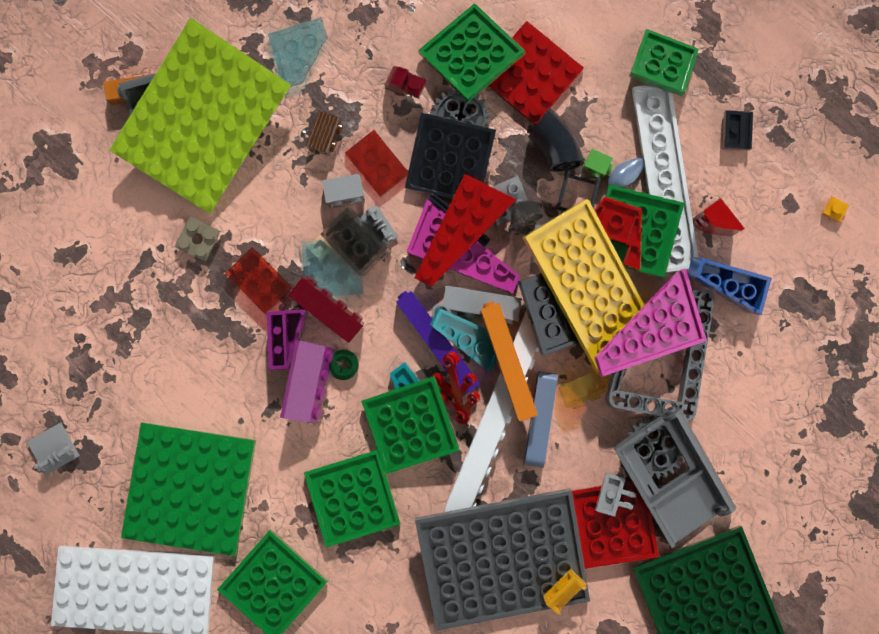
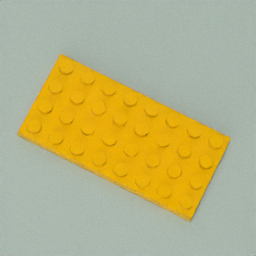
M585 199L523 237V240L596 373H599L594 357L641 310L644 303L588 199Z

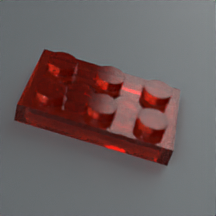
M375 130L371 131L345 152V155L380 198L408 175V170Z
M251 247L225 273L264 314H267L293 289L254 247Z

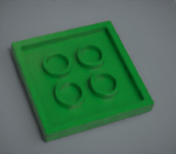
M646 29L629 77L682 97L699 49Z

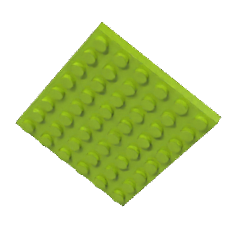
M190 17L109 151L211 214L292 85Z

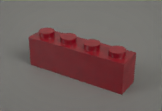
M304 275L288 296L342 339L350 343L365 323L362 321L363 317L357 312L352 313L347 309L348 305L342 300L337 301L332 297L333 294L328 289L320 288L317 285L318 282L313 277H306Z

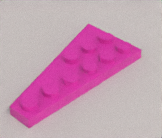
M428 199L406 253L424 259L445 216V213L436 208ZM476 241L449 268V270L511 294L514 293L520 277L518 273L498 259L490 250L481 245L479 241Z

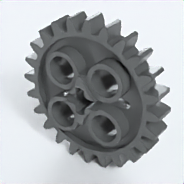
M450 89L448 90V96L441 93L442 100L436 98L438 105H432L434 111L430 112L432 115L458 120L460 104L464 103L462 122L484 127L490 125L491 122L487 120L490 118L491 113H485L489 110V106H483L485 99L479 101L480 94L475 96L470 102H467L456 90L455 93H452ZM449 105H455L457 107V110L449 111L447 107ZM472 107L476 112L468 114L466 109Z
M650 415L649 419L647 416L643 417V422L636 420L637 426L630 425L633 431L626 432V434L631 436L656 419L655 415ZM664 425L653 431L651 439L645 436L634 444V448L651 478L653 474L657 479L660 478V474L662 477H667V472L670 474L674 473L673 467L680 468L677 464L678 461L684 462ZM666 438L670 440L669 447H666L664 444ZM653 443H655L657 450H654ZM641 446L645 448V454L643 456H641L639 453V448ZM658 455L662 457V463L660 465H658L656 462V458Z

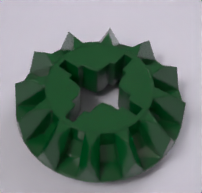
M349 350L334 352L333 360L329 365L331 375L339 380H348L354 377L359 368V361L356 355ZM348 357L347 364L351 369L344 368L340 373L341 366L336 361L343 362Z

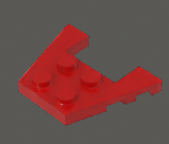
M604 197L594 211L609 239L629 245L623 265L640 270L642 209Z

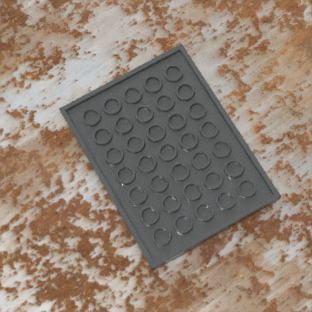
M570 488L415 518L436 631L551 609L546 605L543 596L570 569L587 584L572 490ZM586 585L587 588L585 590L581 589L565 606L589 602L588 585Z

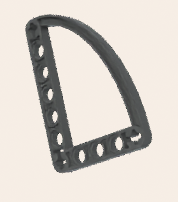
M692 290L698 312H702L705 315V321L702 323L707 341L686 348L678 401L619 391L625 371L623 369L610 375L605 397L608 406L661 416L664 414L665 406L669 403L675 408H680L682 413L683 410L689 411V414H684L687 421L695 418L714 306V295L711 291ZM702 296H705V298H707V302H704V300H702ZM694 350H697L699 353V358L696 361L691 357ZM691 369H694L696 372L694 379H690L688 376ZM688 388H691L693 395L688 399L685 392ZM616 396L624 398L623 402L612 400V397ZM632 397L637 399V405L634 408L629 405V400ZM650 400H653L655 403V408L652 411H649L647 408V403Z

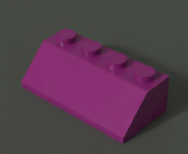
M296 340L280 418L318 423L322 414V401L326 395L325 385L330 375L328 371L329 365L333 360L332 347Z

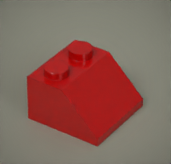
M719 198L693 218L697 229L707 234L731 237L745 229L722 198Z

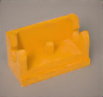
M570 569L543 596L545 603L555 613L560 615L562 608L581 589L585 590L587 584Z

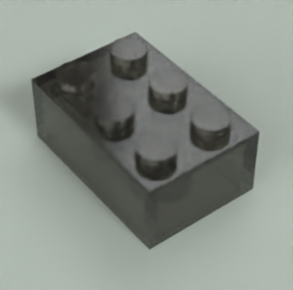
M349 207L320 234L359 276H365L391 250L368 224Z

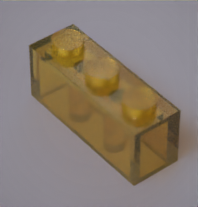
M594 370L557 386L566 407L576 409L583 406L582 402L588 399L590 402L600 399V394L607 392L611 374L600 376Z

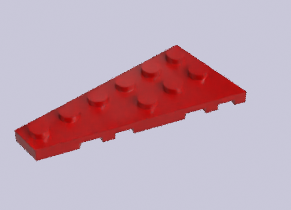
M465 174L414 278L432 287L517 199Z

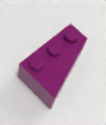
M307 310L267 312L269 370H290L296 340L300 341L308 315Z

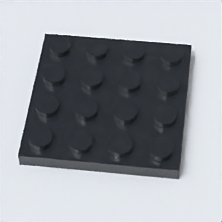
M421 112L405 188L453 199L465 174L484 183L496 129Z
M542 273L518 281L540 355L545 356L579 343Z

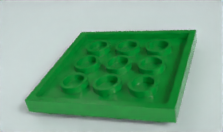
M475 3L418 50L419 54L467 102H470L525 55V50Z
M609 185L606 197L642 209L640 270L623 265L624 268L664 278L685 203ZM610 239L623 264L629 245Z
M435 376L361 401L386 474L460 450Z
M378 449L304 472L326 548L401 525Z
M270 529L217 590L265 634H283L325 586L328 580Z

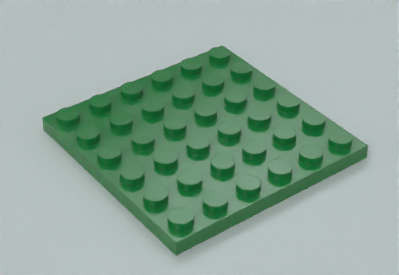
M141 422L121 538L236 556L256 440Z

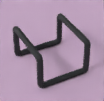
M567 169L564 173V181L555 208L562 211L569 209L560 206L568 178L595 184L591 199V205L594 207L601 178L597 177L595 181L569 174L570 170Z

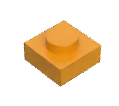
M832 196L828 199L822 215L839 223L842 221L849 204Z

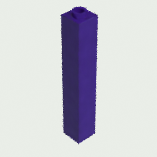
M404 291L397 297L398 301H396V304L444 367L442 363L443 356L450 351L456 352V350L446 337L430 325L432 318L413 292L410 291L408 293ZM460 357V363L456 366L459 386L463 384V378L468 373H472ZM478 380L468 389L465 395L480 385Z

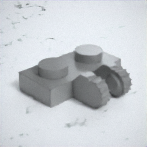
M605 472L595 511L615 516L618 506L628 509L633 508L631 503L619 501L621 494L631 498L636 497V493L623 489L626 478Z

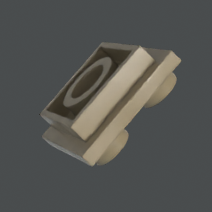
M189 216L174 247L206 262L221 231ZM196 235H202L203 241L200 244L194 243Z

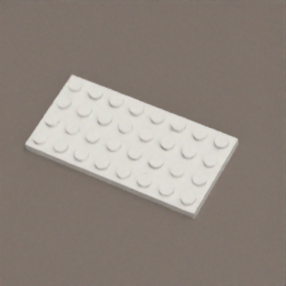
M59 546L51 626L165 634H209L215 556Z

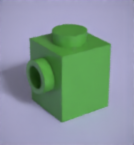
M591 149L582 170L588 172V175L594 179H597V177L603 179L606 174H610L613 168V164H611L613 158Z

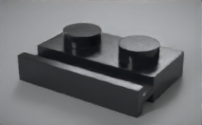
M726 110L723 121L722 149L750 151L752 149L753 112Z

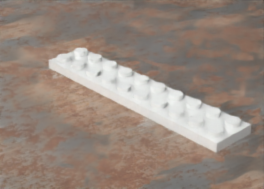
M652 85L636 86L632 88L642 159H644L648 194L685 203L666 273L676 272L685 268L688 270L691 258L698 257L673 95L671 92Z

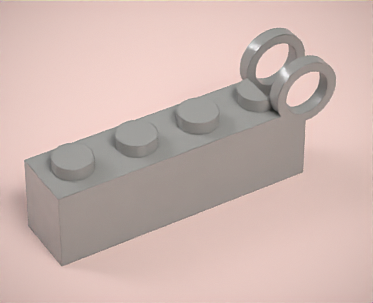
M446 286L443 303L433 307L432 318L438 307L444 308L447 312L457 315V312L465 313L464 317L476 318V315L482 316L480 310L484 308V304L494 301L495 304L500 303L506 324L513 325L514 322L519 320L522 298Z

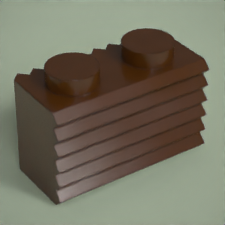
M318 110L306 144L307 149L330 156V153L336 149L337 134L340 135L343 129L340 117Z

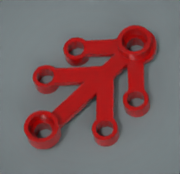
M450 351L443 356L442 363L444 367L448 368L451 385L439 373H435L431 377L435 376L438 380V386L454 398L455 403L447 398L445 392L440 391L443 402L453 412L455 421L460 424H466L471 418L470 409L480 401V395L476 391L471 392L467 396V402L464 405L462 397L476 383L477 378L474 374L468 373L463 378V384L459 386L456 366L460 363V357L456 352Z

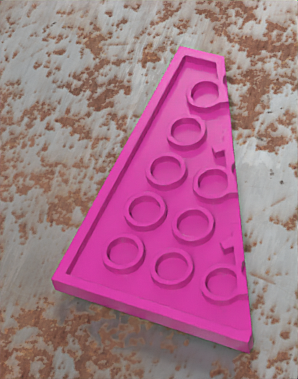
M686 268L678 270L594 357L600 376H606L707 341Z

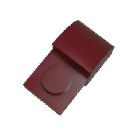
M394 66L385 82V89L401 96L403 93L419 99L427 80L410 73L408 69Z

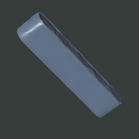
M538 371L533 398L538 416L530 418L524 465L544 468L558 380L557 374Z

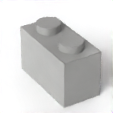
M360 174L322 181L327 206H331V208L342 207V204L349 202L351 205L359 204L361 200H365Z

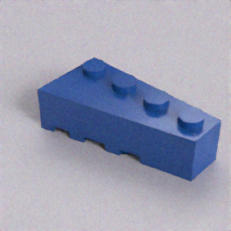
M691 258L687 273L688 277L747 312L762 315L771 277L704 258Z

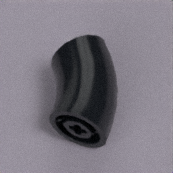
M549 107L528 138L542 152L549 171L564 172L567 169H576L584 164L583 154L578 141L565 121Z

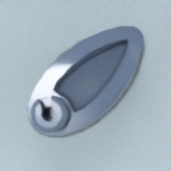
M635 158L619 164L610 174L608 186L613 185L623 188L634 182L642 172L644 159Z

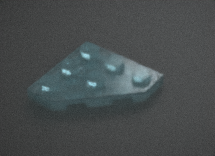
M322 18L268 34L281 78L292 86L304 82L310 67H312L319 54V50L328 38Z
M321 240L301 241L304 275L306 277H313L318 282L317 285L322 289H328L333 294L332 296L364 294L362 274Z

